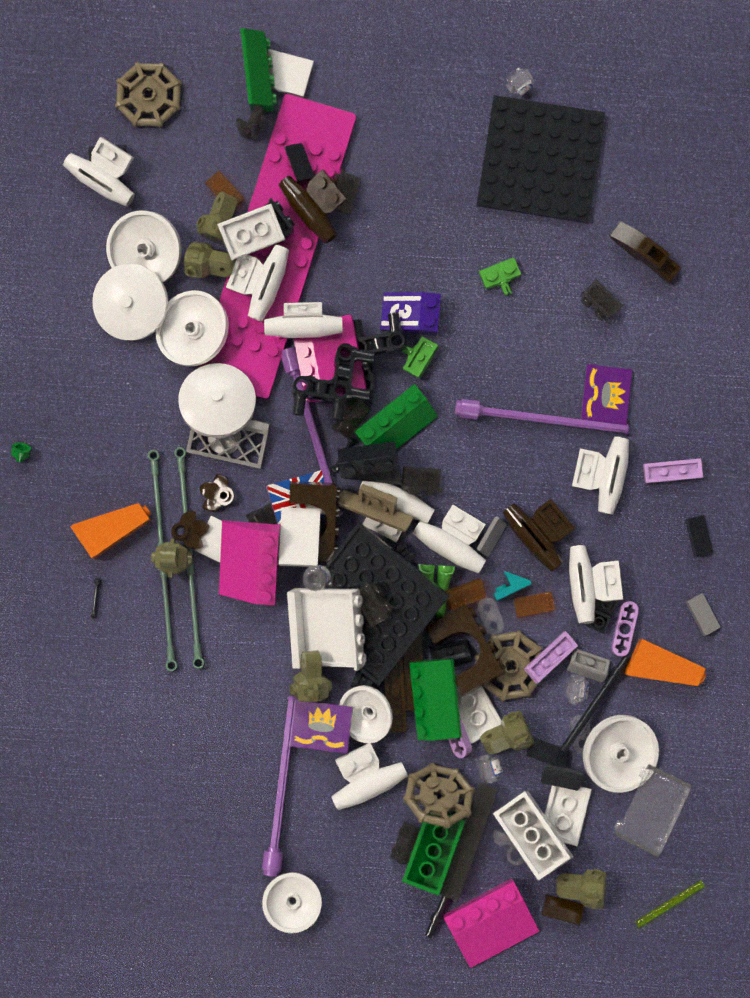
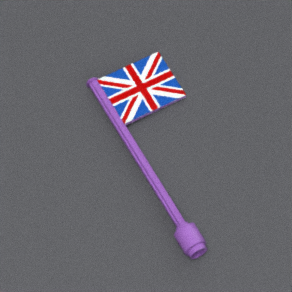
M292 347L281 351V359L286 374H290L293 380L301 375L296 348ZM302 382L297 383V388L304 390ZM308 401L305 403L304 417L320 471L266 486L274 515L280 528L282 507L320 509V518L326 517L324 511L316 505L289 503L290 481L332 482ZM341 508L339 511V517L343 515V512H341Z

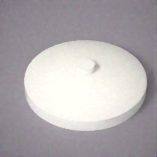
M134 211L122 216L111 228L106 244L107 257L111 268L122 264L144 266L153 271L164 283L178 268L181 259V241L175 227L162 215L152 211Z
M122 264L108 270L98 281L93 294V311L98 323L108 334L122 340L134 341L150 336L161 326L168 310L167 291L161 279L150 269L136 264Z
M186 291L178 294L168 302L166 317L161 326L156 330V340L161 352L174 363L187 367L202 365L210 361L220 352L226 342L229 329L227 313L222 304L208 293Z
M214 363L199 367L187 376L180 388L179 408L181 415L192 430L203 436L212 438L231 436L242 430L250 422L255 411L256 395L250 379L239 369L227 364Z
M615 715L601 721L588 735L583 749V763L588 776L599 787L616 793L636 789L648 780L656 767L659 756L658 741L652 729L640 719L630 715Z

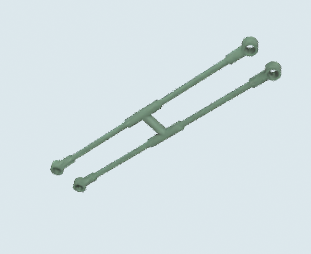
M178 447L175 449L174 454L177 457L178 472L180 473L184 514L188 511L184 473L186 472V451L184 448ZM150 450L148 458L151 462V473L154 480L158 546L164 543L158 483V460L160 454L156 450ZM179 450H183L184 452L183 456L181 457L177 456V452ZM154 452L157 453V457L155 459H151V454ZM185 545V548L189 550V554H193L192 548H188ZM193 560V564L189 565L187 569L195 643L193 644L194 660L192 664L194 668L200 669L204 667L205 661L202 658L201 643H199ZM160 570L168 647H166V669L168 671H175L178 668V663L175 661L174 646H172L167 588L168 575ZM197 659H200L202 661V665L200 667L196 666L195 664ZM170 662H174V669L169 668L168 665Z

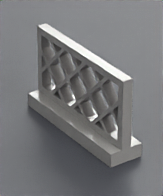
M251 419L242 429L246 437L237 442L234 436L231 435L230 437L235 444L227 449L220 441L222 438H216L215 441L207 445L201 434L197 433V436L194 437L195 431L191 429L186 452L261 469L271 423ZM255 433L264 434L262 443L255 446L250 436ZM199 437L205 447L201 450L191 449L193 441ZM248 438L254 448L244 453L239 443ZM217 441L224 450L218 455L213 454L209 446ZM234 446H237L242 454L237 459L231 458L227 452ZM255 450L259 455L258 464L250 462L246 455Z

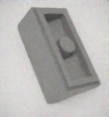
M494 517L476 548L477 552L486 557L490 556L506 528V523L499 517Z
M703 593L685 602L703 636L720 628Z
M575 648L572 652L567 671L603 683L607 677L611 660Z

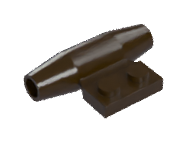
M323 169L309 181L307 189L303 188L291 176L281 180L278 186L294 212L307 228L325 244L331 242L337 236V233L326 214L335 212L348 200L337 184Z
M551 498L535 511L532 518L515 503L503 512L515 535L547 569L553 572L563 563L552 542L560 541L574 530L575 527Z

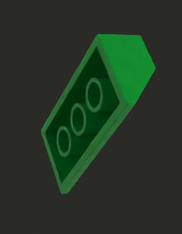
M240 28L248 103L251 112L254 114L274 111V105H277L276 93H272V86H275L274 75H270V68H273L272 56H268V49H271L270 38H266L264 31Z
M414 384L357 429L355 435L363 445L395 441L396 448L398 449L437 418L438 415L427 398Z
M428 659L410 662L418 740L433 741L462 737L454 660Z
M448 812L447 815L450 817L454 814ZM429 814L430 816H435V817L441 818V816ZM461 819L448 829H445L443 826L423 822L402 882L439 896L467 819Z

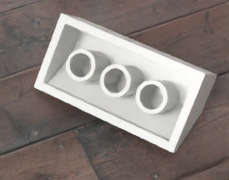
M524 791L493 813L538 880L573 858V855L529 791Z

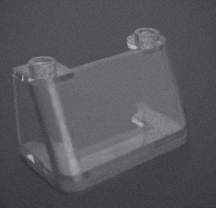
M648 764L647 767L643 766L639 777L642 778L641 783L622 821L618 819L614 830L617 831L615 836L660 857L693 786Z

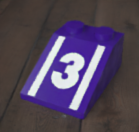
M384 292L380 330L390 331L388 314L398 312L401 329L405 333L437 336L441 294L427 292Z

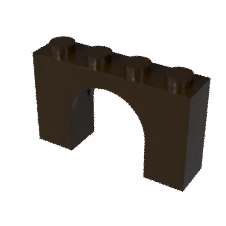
M290 481L289 503L316 505L324 511L327 517L326 528L319 535L318 561L328 562L338 549V545H334L335 538L339 537V526H335V519H339L340 507H336V499L340 500V488H337V483Z
M466 604L426 626L436 646L458 634H467L477 640L480 647L478 661L470 669L455 676L456 685L463 696L504 675L503 669L506 668L501 658L496 659L493 653L496 649L492 642L486 641L484 635L487 633L482 624L478 625L475 621L477 615L472 607L468 608Z

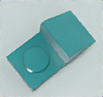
M504 571L503 574L509 586L506 587L503 584L495 588L496 593L492 595L495 601L532 583L528 579Z

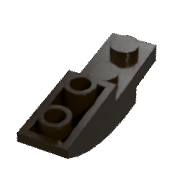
M621 221L609 235L614 242L635 260L640 259L667 283H670L681 269L669 257L670 253L643 233Z

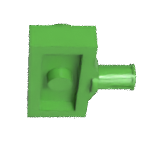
M513 257L480 270L479 275L486 290L501 286L505 296H508V294H512L508 283L520 277L521 272Z
M421 337L416 346L413 348L407 346L402 351L408 355L407 362L402 369L420 379L439 346Z

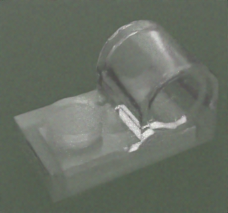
M494 828L491 834L492 838H494L493 842L502 847L505 844L508 845L505 854L512 865L522 864L524 859L521 854L518 859L510 858L511 852L517 850L508 835Z

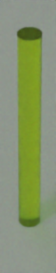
M699 880L637 919L635 923L638 928L704 888L703 882Z

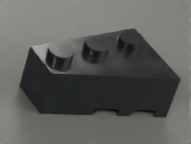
M395 441L338 449V464L341 478L402 485Z

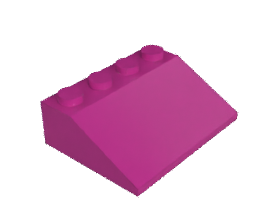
M352 315L339 316L342 317V333L315 338H294L301 376H314L316 379L330 380L334 377L335 366L333 364L338 347L343 343H348L358 348ZM347 350L340 351L342 357L347 358L350 356ZM356 361L353 367L351 385L354 388L367 389L362 363ZM302 382L303 389L305 390L307 385ZM338 387L335 389L337 395H345L343 388ZM309 398L306 399V401L313 403L324 401Z
M222 520L220 595L253 604L275 606L277 598L280 525Z
M512 878L443 914L470 968L539 932Z

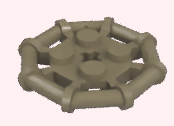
M136 62L129 71L116 80L117 98L115 107L126 116L134 127H163L162 125L182 108L180 106L182 82L162 62L160 64ZM142 71H155V74L146 76ZM138 73L139 76L132 83H129L128 81ZM163 74L169 83L165 84L159 77ZM124 88H128L130 91L129 98L124 99ZM173 89V101L168 100V90ZM146 90L148 92L153 91L151 98H145L144 92ZM132 104L137 109L135 115L127 108L128 105ZM165 105L170 107L161 116H159L158 111H160ZM142 113L147 115L154 114L155 119L141 118Z
M520 630L490 635L491 638L488 642L491 641L498 648L495 657L496 659L501 658L506 667L503 669L505 674L497 678L504 686L501 690L490 682L483 687L503 702L509 699L531 697V693L539 683L536 684L531 680L528 686H526L524 681L528 674L524 668L530 663L529 657L534 655L536 658L543 648L523 635ZM514 640L513 646H501L500 642ZM519 642L531 650L528 653L524 652L518 647ZM480 653L475 656V659L477 661L479 659ZM513 660L516 669L508 671L506 662H512ZM520 684L522 690L508 692V686Z
M429 763V766L414 774L411 773L407 777L408 784L403 801L410 807L421 824L425 822L448 829L454 823L465 817H470L472 814L471 805L475 789L466 781L460 773V769H452ZM437 773L450 777L449 779L437 777ZM430 774V777L425 782L420 780ZM455 779L463 789L458 790L457 784L454 782ZM415 787L420 789L419 795H413ZM440 793L444 797H441V799H437V796L434 794ZM459 797H465L463 806L458 804ZM416 803L423 804L425 807L424 811ZM450 811H452V812H453V811H456V812H457L456 814H454V815H452V816H450V817H448V815H447L448 812H450ZM429 814L441 816V818L435 817V816H430Z

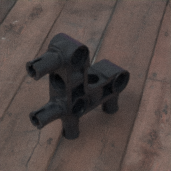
M398 312L388 314L390 331L371 336H364L361 319L353 320L358 345L364 344V351L375 352L374 357L378 354H394L403 351L407 347L405 331L401 329ZM401 337L402 343L399 346H394V339ZM361 362L365 382L370 381L371 383L369 390L370 395H372L376 390V375L373 373L372 363Z
M343 343L338 347L334 358L333 366H335V372L332 379L322 380L316 379L314 376L297 377L294 380L292 389L294 397L293 415L304 416L306 399L309 398L331 401L333 403L331 420L342 421L344 404H347L349 400L369 401L370 390L354 388L351 383L354 363L356 361L373 363L375 352L357 350L356 346ZM347 350L350 356L344 358L340 355V351ZM299 382H303L307 385V388L299 390L296 385ZM338 387L343 388L345 395H337L335 389Z

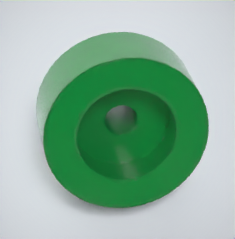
M17 442L12 445L11 455L16 458L17 462H23L24 459L30 457L31 447L28 444Z

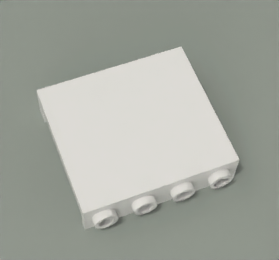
M294 588L287 592L293 668H301L302 652L314 650L320 652L322 666L354 667V671L365 666L366 654L363 650L365 636L362 634L363 615L361 614L362 597L359 589Z

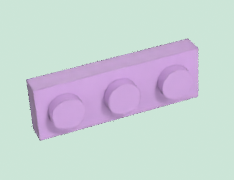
M701 458L643 464L645 484L703 478Z
M564 631L534 658L524 670L537 684L578 645Z

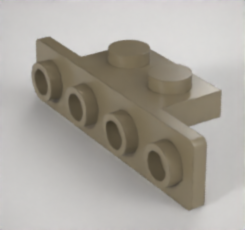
M362 484L359 488V495L343 490L340 494V500L337 499L336 505L402 532H406L413 521L412 516L396 510L397 497Z

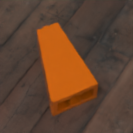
M137 503L75 523L70 527L90 557L96 559L150 522L151 518L149 516L151 512L146 505L142 506Z
M639 639L624 674L633 677L698 686L699 683L702 684L705 680L706 673L704 672L706 668L644 639Z

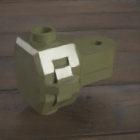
M221 191L214 200L210 214L202 215L197 220V233L213 242L225 244L217 224L232 219L237 199Z
M194 241L189 245L185 253V274L189 277L202 279L209 274L229 277L233 271L236 259L231 261L229 253L215 251L212 249L211 244Z
M171 539L170 543L165 542L156 547V551L151 554V563H155V567L167 574L168 578H173L174 574H181L188 569L189 565L193 564V554H189V550L177 543L176 539Z
M318 650L301 653V672L293 677V684H290L291 696H295L300 702L322 701L328 698V692L332 691L331 681L321 673L322 661Z
M521 711L508 713L507 716L502 718L501 725L485 731L480 737L488 754H496L508 748L519 751L527 749L534 744L532 732Z
M587 869L582 875L560 874L556 878V894L561 898L580 900L584 907L602 909L605 905L607 874L605 871L598 869Z

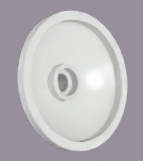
M356 686L343 695L339 705L353 707L350 736L363 743H374L388 734L392 726L393 714L388 700L380 691L370 686Z
M285 873L273 879L267 886L263 895L262 905L264 914L272 926L282 932L298 933L309 928L317 920L322 900L318 887L310 878L299 873ZM291 897H294L296 899L295 904H291L289 902V899Z

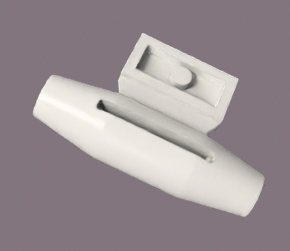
M100 137L91 153V161L72 153L66 157L63 166L79 181L116 203L126 207L131 204L135 194L118 178L126 173L134 158L133 156L105 138Z
M275 245L264 265L257 258L250 255L237 258L226 288L243 295L252 294L248 317L262 322L272 306L285 274L289 255L287 248Z
M322 302L284 303V316L264 319L265 335L283 338H315L342 333V317L322 315Z
M614 437L606 458L599 452L580 449L572 486L586 490L599 488L598 512L614 514L622 494L628 467L629 439Z
M362 481L361 485L365 484L397 497L396 510L412 516L415 520L428 523L434 512L433 508L418 497L393 484ZM367 517L363 523L365 527L395 542L398 541L402 533L400 530Z
M454 505L451 506L443 519L442 529L420 521L412 533L431 550L454 564L473 572L479 573L486 562L481 555L469 546L476 541L485 524Z
M585 545L570 547L569 576L572 602L578 623H593L595 618V599L603 602L623 600L619 561L602 562L592 567Z
M368 743L335 759L343 777L350 783L331 797L337 810L361 804L390 790L408 777V774L402 762L379 768V759L371 743Z

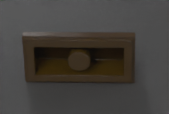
M546 894L541 914L553 919L580 925L584 906L581 903Z

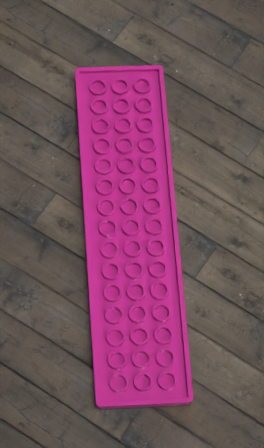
M290 94L284 95L248 212L261 208L269 203L268 200L272 198L274 202L278 201L284 209L282 211L286 217L290 216L295 223L293 226L294 233L278 244L287 248L289 255L279 290L264 319L284 316V303H299L319 240L290 207L278 186L281 180L287 176H291L296 181L284 146L302 143L314 175L316 176L323 169L336 183L356 121L354 113ZM309 181L301 183L300 185L303 188L307 189ZM275 244L248 255L257 258L264 265ZM229 276L226 278L219 301L228 316L229 329L227 339L220 352L213 359L199 365V367L214 363L233 366L250 379L256 397L268 399L281 362V351L285 349L288 338L265 335L264 319L260 322L248 317L252 294L243 295L227 289Z

